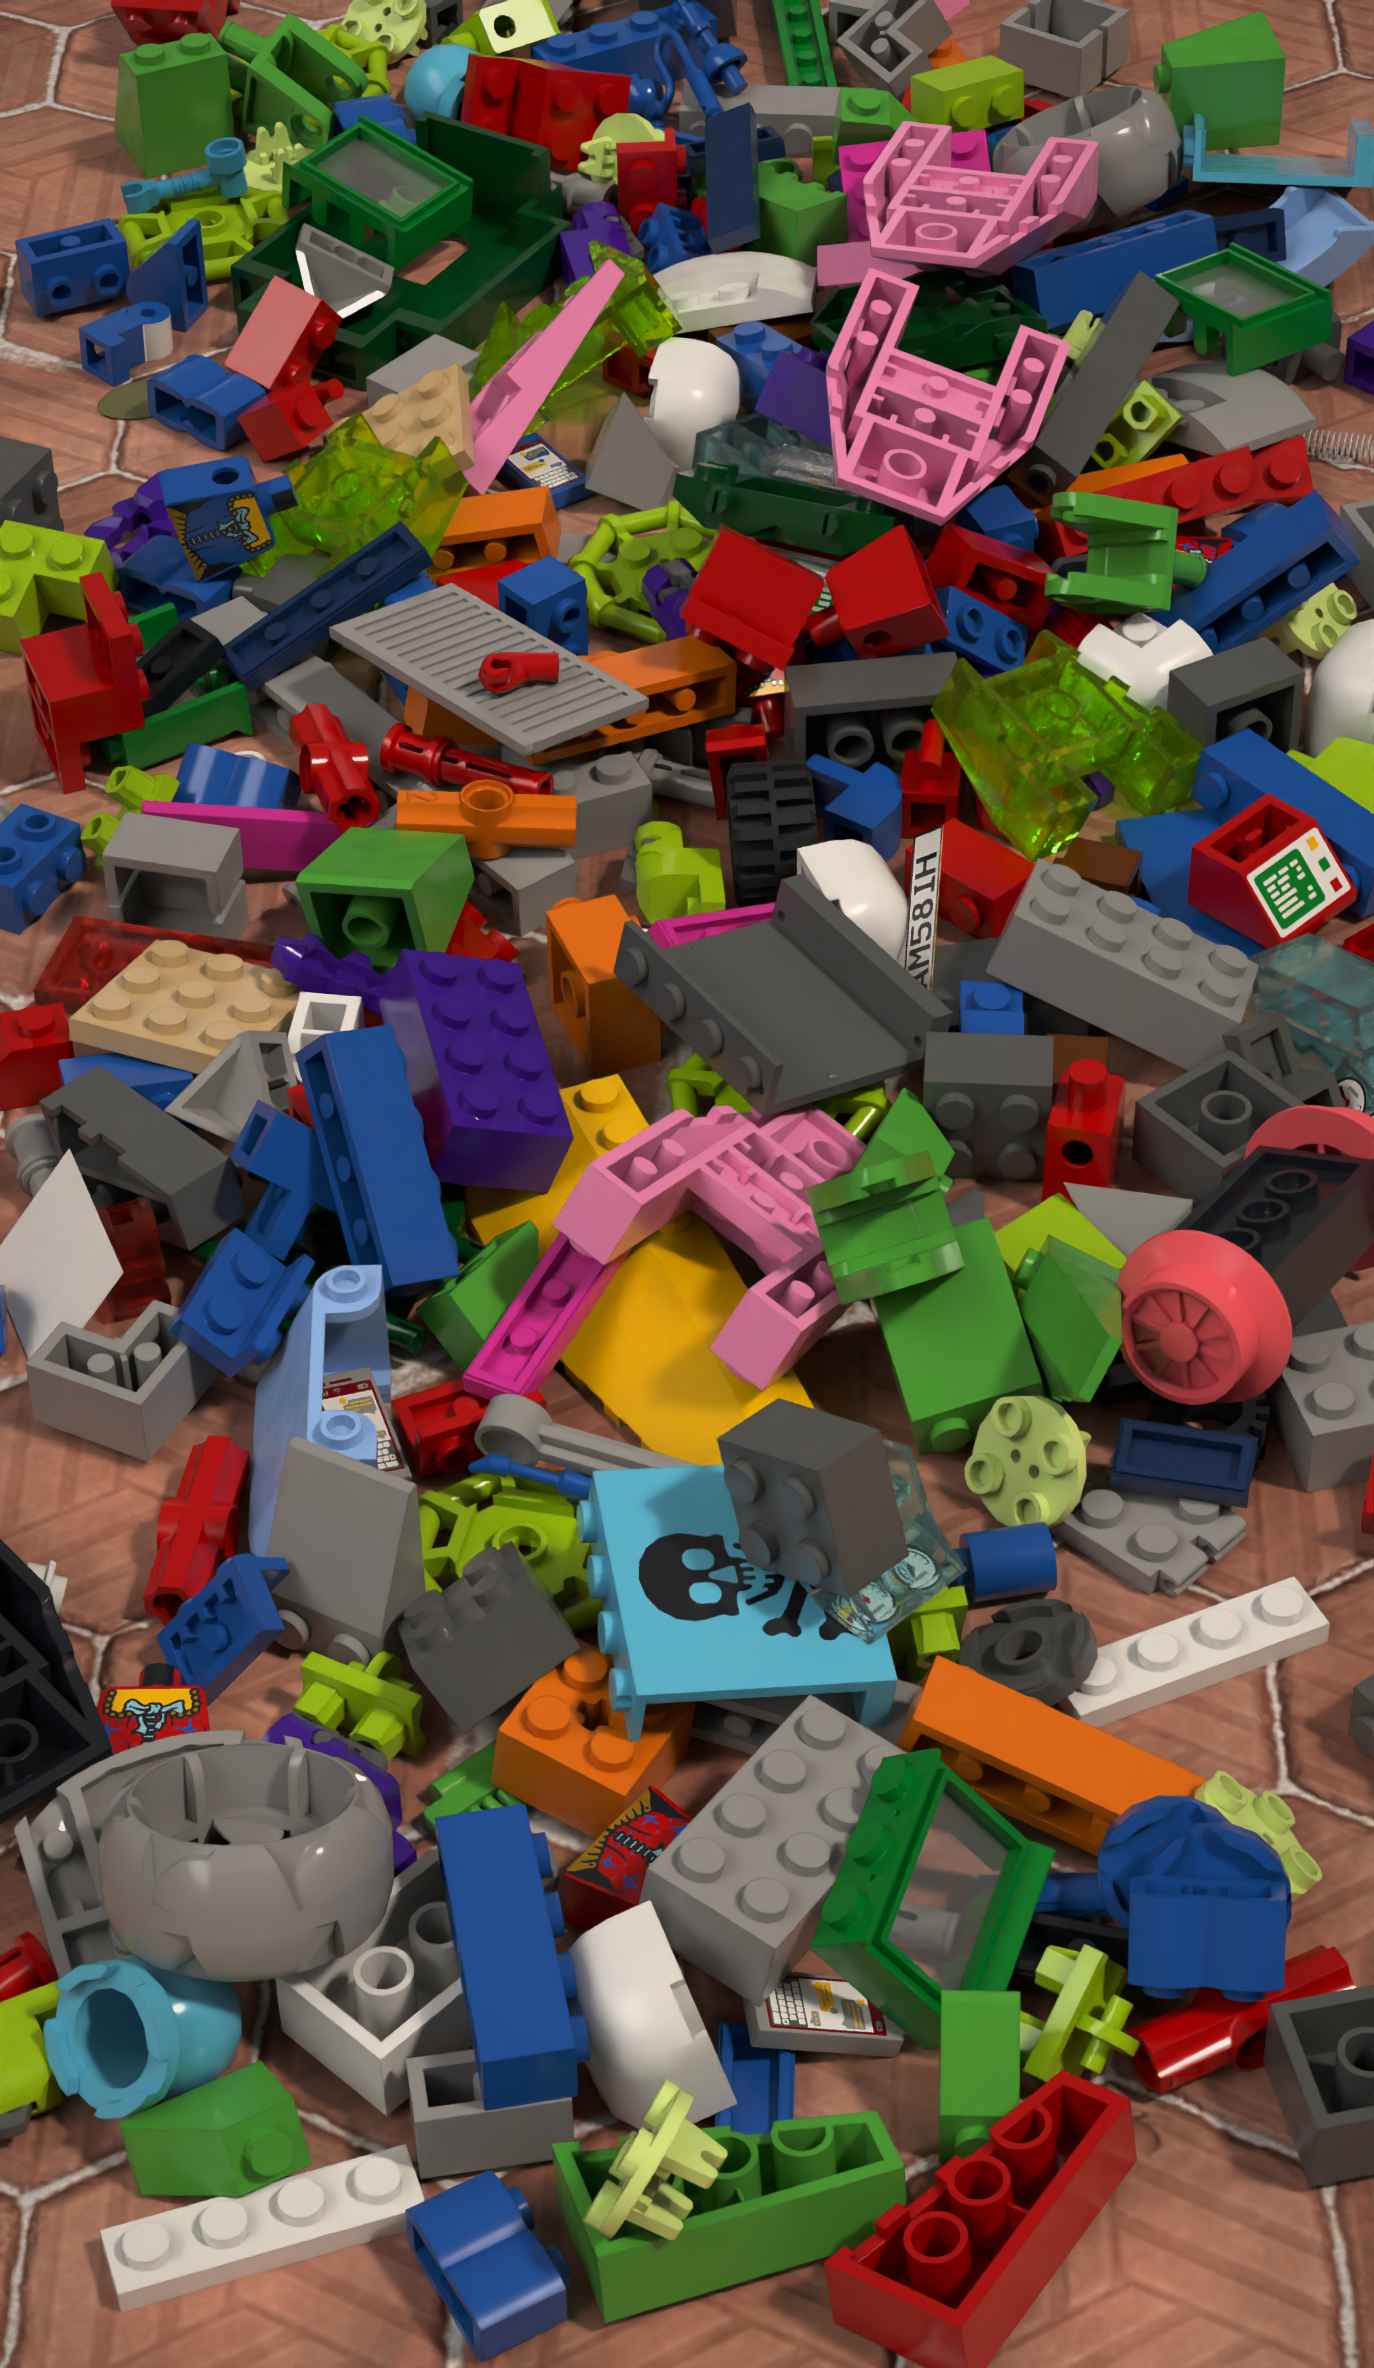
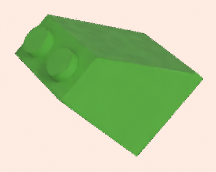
M1264 12L1251 13L1162 44L1161 64H1155L1153 68L1154 89L1156 93L1161 95L1172 111L1182 145L1184 125L1193 126L1194 114H1201L1202 117H1205V151L1279 144L1286 57Z
M191 33L183 36L181 40L160 45L154 43L143 44L137 47L136 50L121 53L119 56L115 135L147 179L207 165L205 147L216 139L235 137L227 53L211 33Z
M350 827L299 873L295 883L309 932L316 935L337 959H342L354 951H359L370 957L374 972L383 975L396 965L402 949L446 952L475 876L464 834Z
M989 1216L953 1227L965 1267L909 1287L870 1298L876 1328L920 1456L936 1451H955L965 1446L969 1441L975 1440L979 1426L989 1414L995 1402L1002 1397H1045L1042 1380Z

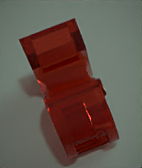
M145 1197L96 1209L124 1272L106 1296L114 1323L139 1317L153 1300L171 1305V1292L164 1276L167 1268L161 1252L157 1224L149 1199Z

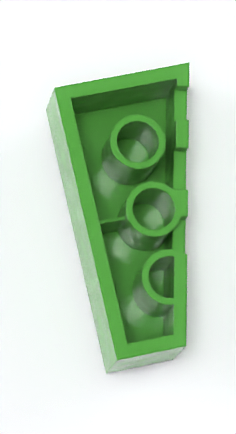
M758 162L761 237L743 244L739 251L763 252L785 256L812 267H817V246L847 243V194L840 191L827 193L825 192V186L817 182L801 183L796 174L788 171L778 174L775 172L774 166ZM706 174L691 177L692 191L689 192L688 196L690 208L692 202L697 197L706 196Z
M878 2111L774 2121L770 2133L745 2135L740 2132L731 2131V2125L700 2128L727 2150L728 2155L722 2165L716 2169L718 2176L710 2188H702L672 2173L665 2180L693 2203V2208L686 2219L681 2220L684 2226L675 2240H668L627 2220L623 2222L617 2233L610 2239L583 2222L588 2209L606 2180L608 2179L616 2185L620 2184L621 2180L608 2173L628 2136H619L620 2148L581 2151L580 2140L551 2143L559 2210L605 2323L834 2255L844 2246H847L850 2250L855 2249L876 2232L874 2221L899 2202L905 2208L907 2207L905 2166Z

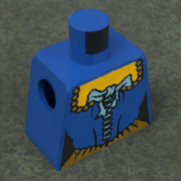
M243 456L158 472L166 509L198 584L208 581L272 549L277 542L270 515L299 506L288 474L258 484L248 459Z

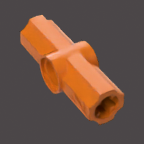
M489 779L468 783L461 792L398 790L396 830L464 834L469 855L480 859H495L504 856L511 850V847L575 849L577 796L513 794L512 789L506 784Z

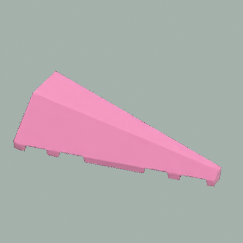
M611 259L605 260L599 266V269L575 296L572 294L563 303L562 306L564 308L542 332L538 329L470 402L475 466L442 482L444 485L463 497L485 494L624 277L625 273Z

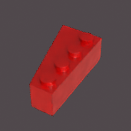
M1061 2070L989 2129L990 2140L968 2157L963 2159L958 2155L953 2157L934 2173L936 2184L906 2208L899 2202L874 2221L876 2232L853 2251L847 2246L842 2247L824 2262L834 2323L925 2368H986L1136 2163L1137 2156L1130 2099Z

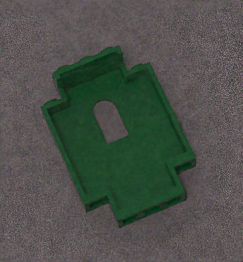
M425 111L416 118L417 147L474 180L471 220L441 240L460 242L466 245L468 250L426 285L393 275L391 287L386 296L342 319L337 328V334L333 343L324 350L311 375L326 380L335 378L344 386L366 392V377L434 334L474 350L561 276L559 232L572 231L571 222L563 220L562 183L550 178L548 147ZM365 162L361 163L340 180V182L377 204L379 202H389L393 189L407 188ZM311 202L230 266L238 334H241L274 275L305 290L295 251L299 232L304 223L386 263L387 236L374 229L373 240L362 248H358L353 245L349 238L350 214L337 207L336 217L325 225H319L312 216Z

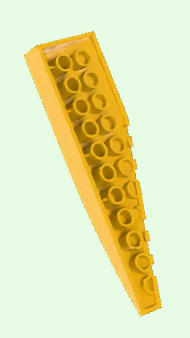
M618 1074L559 1090L574 1139L548 1193L458 1184L465 1187L466 1221L479 1243L486 1245L496 1235L531 1220L539 1230L538 1264L561 1232L552 1223L588 1165L649 1127V1124ZM690 1208L634 1245L559 1358L565 1366V1374L580 1389L588 1387L603 1402L604 1413L617 1426H628L641 1439V1448L701 1466L723 1465L717 1438L777 1398L815 1409L793 1368L761 1391L753 1383H747L734 1376L727 1368L725 1361L710 1350V1347L748 1289L708 1222ZM881 1576L874 1580V1582L882 1585L889 1591L890 1585Z

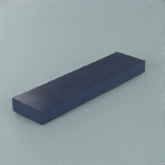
M750 102L705 119L707 241L714 254L724 252L761 237L757 115Z
M399 521L225 644L223 647L227 652L222 658L236 677L245 685L249 693H251L329 638V627L360 616L434 562L424 546Z

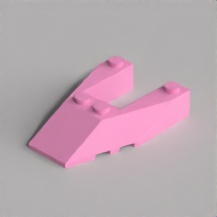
M903 121L863 179V193L872 257L896 263L915 265L921 271L933 272L945 268L963 270L972 277H988L993 274H1001L1086 219L1097 200L1099 142L1049 137L1026 176L951 168L952 126Z
M869 267L826 365L835 486L942 526L1033 446L1071 343L1020 325L997 386L987 384L898 350V345L903 336L920 286Z
M812 1102L766 1117H762L753 1107L748 1113H738L729 1105L712 1106L707 1116L694 1117L685 1109L675 1110L591 1162L552 1225L569 1237L571 1245L578 1252L606 1265L689 1208L708 1222L717 1237L736 1244L755 1259L758 1268L767 1275L748 1289L710 1347L713 1353L725 1361L727 1368L734 1376L747 1383H753L763 1391L788 1372L854 1303L844 1305L840 1303L805 1188L851 1173L867 1145Z

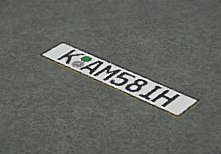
M944 825L915 835L913 842L904 968L931 993Z

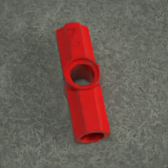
M306 704L303 711L291 717L289 737L299 756L301 789L304 794H317L328 820L336 823L341 833H345L350 827L364 828L369 823L378 819L380 801L368 779L369 760L366 746L363 742H350L339 717L332 715L326 704Z
M208 1435L206 1441L193 1445L176 1497H166L161 1506L156 1539L158 1553L150 1571L143 1600L145 1612L154 1615L164 1626L178 1614L181 1604L189 1598L196 1596L216 1575L217 1568L224 1561L235 1555L239 1534L238 1508L250 1475L251 1461L249 1451L237 1446L232 1438Z
M1320 1945L1286 1960L1284 1990L1268 1991L1267 1997L1263 2000L1254 2002L1234 2001L1224 1998L1221 1995V1989L1201 1987L1192 2003L1126 2032L1127 2035L1140 2042L1134 2057H1130L1136 2077L1148 2093L1155 2091L1161 2095L1230 2063L1239 2071H1251L1264 2066L1263 2057L1269 2004L1356 1988L1350 1975L1349 1965L1334 1946L1327 1949Z

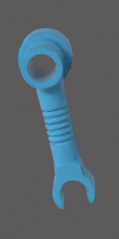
M224 137L210 142L205 147L208 163L207 169L157 182L153 180H135L121 185L128 214L143 213L151 207L159 205L160 201L218 187L220 195L225 198L243 195L248 190L244 172L247 159L243 142L235 137Z

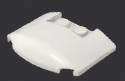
M752 251L723 252L695 257L659 271L641 282L620 299L611 330L615 329L637 340L813 312L817 290V267H812L785 256Z

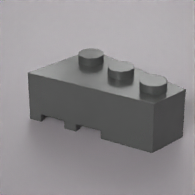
M97 1065L39 1101L59 1159L61 1160L70 1148L101 1219L191 1251L249 1213L241 1192L243 1185L241 1174L227 1155L101 1066Z

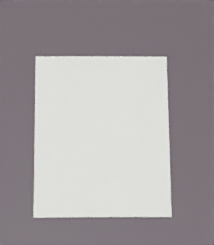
M70 1148L0 1245V1285L5 1284L7 1308L28 1360L61 1321L83 1329L124 1273Z

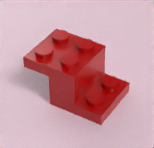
M111 0V8L131 40L139 46L149 43L160 45L178 41L183 36L191 33H211L217 41L225 24L226 12L239 13L240 0Z
M469 53L460 121L548 147L550 169L578 171V164L587 161L589 158V154L581 152V144L592 140L594 132L604 119L616 113H627L632 77L619 73L579 70L554 61Z
M721 523L711 542V549L680 607V618L687 621L685 632L713 647H716L719 639H722L737 647L736 658L744 664L765 674L768 673L771 665L784 671L794 652L793 645L825 582L822 576Z
M102 572L79 577L86 624L20 640L34 731L64 795L86 789L83 766L91 764L87 742L146 727L142 704L151 701L150 690L144 671L137 669L136 657L144 656V646L136 622L128 623L127 609L121 592H111Z

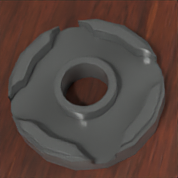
M1030 1599L1005 1606L991 1615L994 1624L985 1628L981 1633L976 1626L965 1637L960 1648L959 1659L956 1661V1664L967 1666L982 1676L1023 1695L1034 1697L1051 1707L1072 1695L1090 1676L1098 1658L1097 1640L1089 1620L1082 1612L1081 1615L1073 1612L1069 1603L1058 1599ZM1036 1651L1028 1658L1016 1660L1025 1653Z

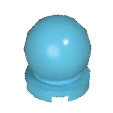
M449 43L434 45L419 55L406 73L404 100L409 114L414 121L425 111L460 121L468 54L480 53L465 45Z
M133 1955L126 1960L123 1958L107 1959L79 1965L62 1977L55 1987L63 1990L58 1999L56 2017L45 2020L43 2031L48 2062L60 2089L67 2096L79 2093L90 2106L97 2109L93 2116L100 2119L124 2118L143 2112L160 2100L175 2098L216 2080L232 2065L242 2034L241 1998L231 1982L198 1979L169 1970H161L146 1964Z

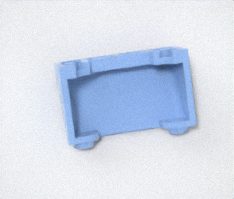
M343 1265L325 1272L315 1282L259 1379L255 1400L248 1525L250 1554H254L256 1557L267 1556L287 1445L295 1436L378 1468V1440L375 1424L367 1416L356 1411H322L323 1376L370 1367L383 1402L391 1403L392 1377L382 1265Z

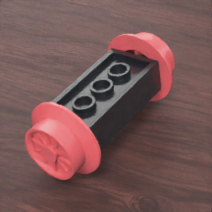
M1317 1105L1296 1106L1276 1113L1254 1132L1245 1149L1243 1162L1173 1231L1151 1237L1137 1247L1128 1257L1122 1267L1117 1287L1121 1289L1123 1342L1120 1346V1351L1128 1367L1145 1386L1168 1400L1189 1405H1201L1210 1402L1236 1403L1260 1395L1284 1371L1291 1353L1292 1331L1346 1272L1362 1271L1374 1267V1118L1351 1108Z

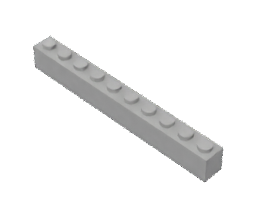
M240 596L190 620L215 635L224 646L268 615V613L260 611L247 599ZM312 651L303 655L253 692L249 693L246 689L250 714L294 751L296 749L289 737L291 717L303 711L306 704H326L330 713L339 717L350 742H363L366 746L369 760L368 779L380 801L378 817L397 803L398 790H411L419 781L426 784L424 779L419 776L405 772L394 776L383 771L380 764V751L384 737L394 724L402 722L396 715L389 714L374 702L362 688L354 686L339 674L331 663L324 662ZM221 657L219 661L226 670L229 685L240 681ZM454 783L439 788L428 785L433 791L461 792L464 786ZM511 847L508 853L495 859H480L470 856L475 879L469 895L520 937L545 925L546 911H550L558 901L568 897L577 898L576 882L579 879V872L576 862L565 850H560L559 848Z

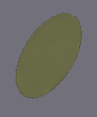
M147 380L128 383L109 391L99 400V411L108 417L116 419L151 417L152 415L148 407Z

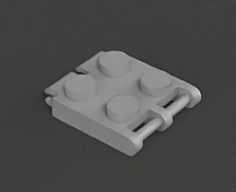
M1111 1466L1102 1475L1092 1473L1086 1478L1077 1506L1064 1522L1049 1529L1051 1534L1148 1596L1158 1588L1171 1597H1177L1208 1570L1207 1566L1203 1564L1207 1561L1216 1563L1246 1537V1533L1242 1530L1247 1527V1523L1236 1514L1235 1506L1110 1488Z

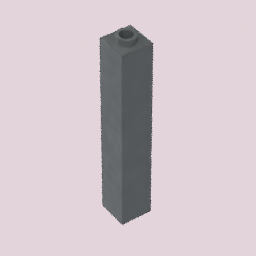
M1139 270L1110 303L1046 409L1033 446L1014 462L1006 475L1007 478L1045 507L1052 504L1053 494L1065 492L1078 478L1179 306V300Z

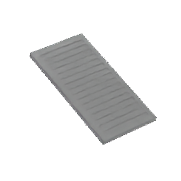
M453 583L329 627L330 638L524 757L649 708V698ZM493 653H559V682H527L507 693L497 694L483 687L479 681L478 673L484 658Z

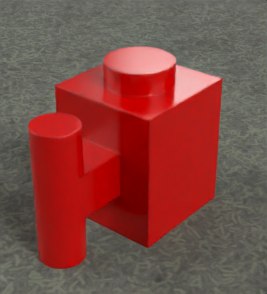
M306 378L266 394L240 414L237 419L264 463L302 449L334 424L324 406L329 402L340 399L344 394V387L335 378L315 386H311Z
M930 719L924 723L920 751L905 750L900 782L902 786V839H914L915 835L943 825L952 818L959 820L962 799L963 753L944 752L946 726L938 719Z

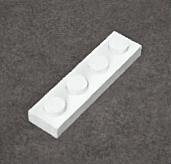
M1293 1576L1097 1648L1098 1658L1090 1676L1072 1695L1059 1701L1058 1705L1065 1714L1090 1726L1101 1727L1327 1643L1330 1623Z
M404 2144L283 2178L241 2197L220 2196L102 2229L100 2234L104 2254L122 2313L407 2231L405 2210L425 2201L407 2146Z

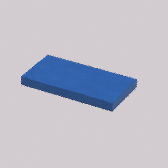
M1206 808L1116 821L1115 838L1118 845L1143 851L1140 895L1143 900L1161 909V918L1179 920L1186 924L1193 933L1217 945H1229L1237 948L1247 956L1248 960L1259 964L1258 971L1296 966V946L1281 956L1187 904L1192 846L1225 824V821Z

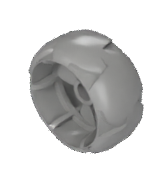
M1120 86L1087 93L1038 112L1008 131L997 143L992 156L993 172L1026 176L1049 137L1099 142L1097 200L1086 219L1063 234L1086 229L1091 232L1112 233L1125 227L1131 221L1129 214L1164 194L1178 180L1183 168V145L1172 111L1161 95L1153 90H1145L1137 86Z
M248 1743L211 1747L182 1754L143 1770L131 1778L110 1802L98 1844L102 1905L117 1939L133 1955L152 1967L205 1980L244 1982L276 1979L314 1969L336 1958H342L360 1947L381 1924L386 1914L394 1884L392 1824L377 1786L359 1768L342 1758L331 1757L307 1748L283 1744Z

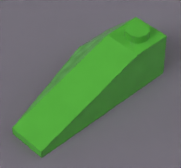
M1049 1234L1040 1251L1038 1252L1029 1247L1017 1267L1012 1279V1284L1020 1287L1017 1305L1046 1397L1058 1403H1062V1400L1065 1402H1071L1072 1400L1076 1402H1090L1123 1342L1121 1289L1117 1287L1120 1270Z

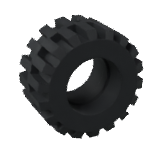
M803 758L733 763L730 766L726 776L728 828L734 893L740 908L776 902L781 879L797 875V848L818 844L812 776Z

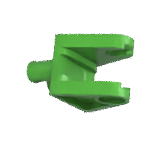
M290 13L286 15L272 35L263 37L232 20H228L222 27L217 39L220 46L227 52L230 88L244 95L240 130L248 134L257 135V129L264 127L269 132L270 137L275 134V124L282 122L287 128L291 144L300 143L304 147L318 149L332 138L334 134L332 122L335 119L334 114L320 101L332 103L361 98L368 87V78L364 70L355 61L298 17ZM231 55H235V56H237V57H239V58L245 60V62L249 63L250 65H247V64L241 62V60L236 59V58L232 57ZM333 76L342 78L353 89L344 88L338 84ZM304 115L314 119L322 129L309 124Z
M1059 492L1053 494L1051 519L1088 536V559L1086 573L1068 572V578L1047 573L1044 598L1088 616L1170 611L1172 583L1188 589L1189 586L1190 588L1198 587L1205 578L1206 562L1198 553H1188L1175 549L1179 511L1177 508L1086 492Z
M929 1150L893 1159L805 1188L841 1305L896 1291L965 1267Z

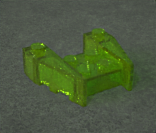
M594 239L588 243L595 272L605 260L611 259L625 275L521 437L531 434L554 418L551 396L622 347L629 344L637 356L641 358L683 329L678 309L642 261ZM584 275L570 284L565 291V296L552 305L543 304L536 307L525 317L523 324L506 302L499 305L472 378L475 397L482 390V387L538 329L542 332L564 308L562 306L563 303L572 294L575 296L591 278L589 275Z
M356 412L325 436L330 444L304 465L296 459L281 470L283 475H289L299 506L270 515L277 543L272 549L238 566L243 569V573L264 577L282 555L288 553L309 555L316 548L334 554L317 573L316 577L318 579L399 521L408 528L428 551L431 559H433L469 482L441 437L434 436L417 457L383 447L363 414ZM379 602L361 615L378 610Z
M1047 629L1040 631L1022 666L984 679L965 658L958 659L931 708L935 719L992 822L1011 841L1012 845L1032 863L1036 862L1038 858L1044 859L1067 850L1074 836L1077 837L1099 800L1079 777L1100 770L1125 796L1127 802L1132 807L1137 809L1144 817L1153 816L1183 804L1192 789L1201 751L1205 748L1172 714L1160 706L1156 705L1150 712L1128 697L1126 694L1131 686L1114 675L1106 682L1077 661L1081 652Z

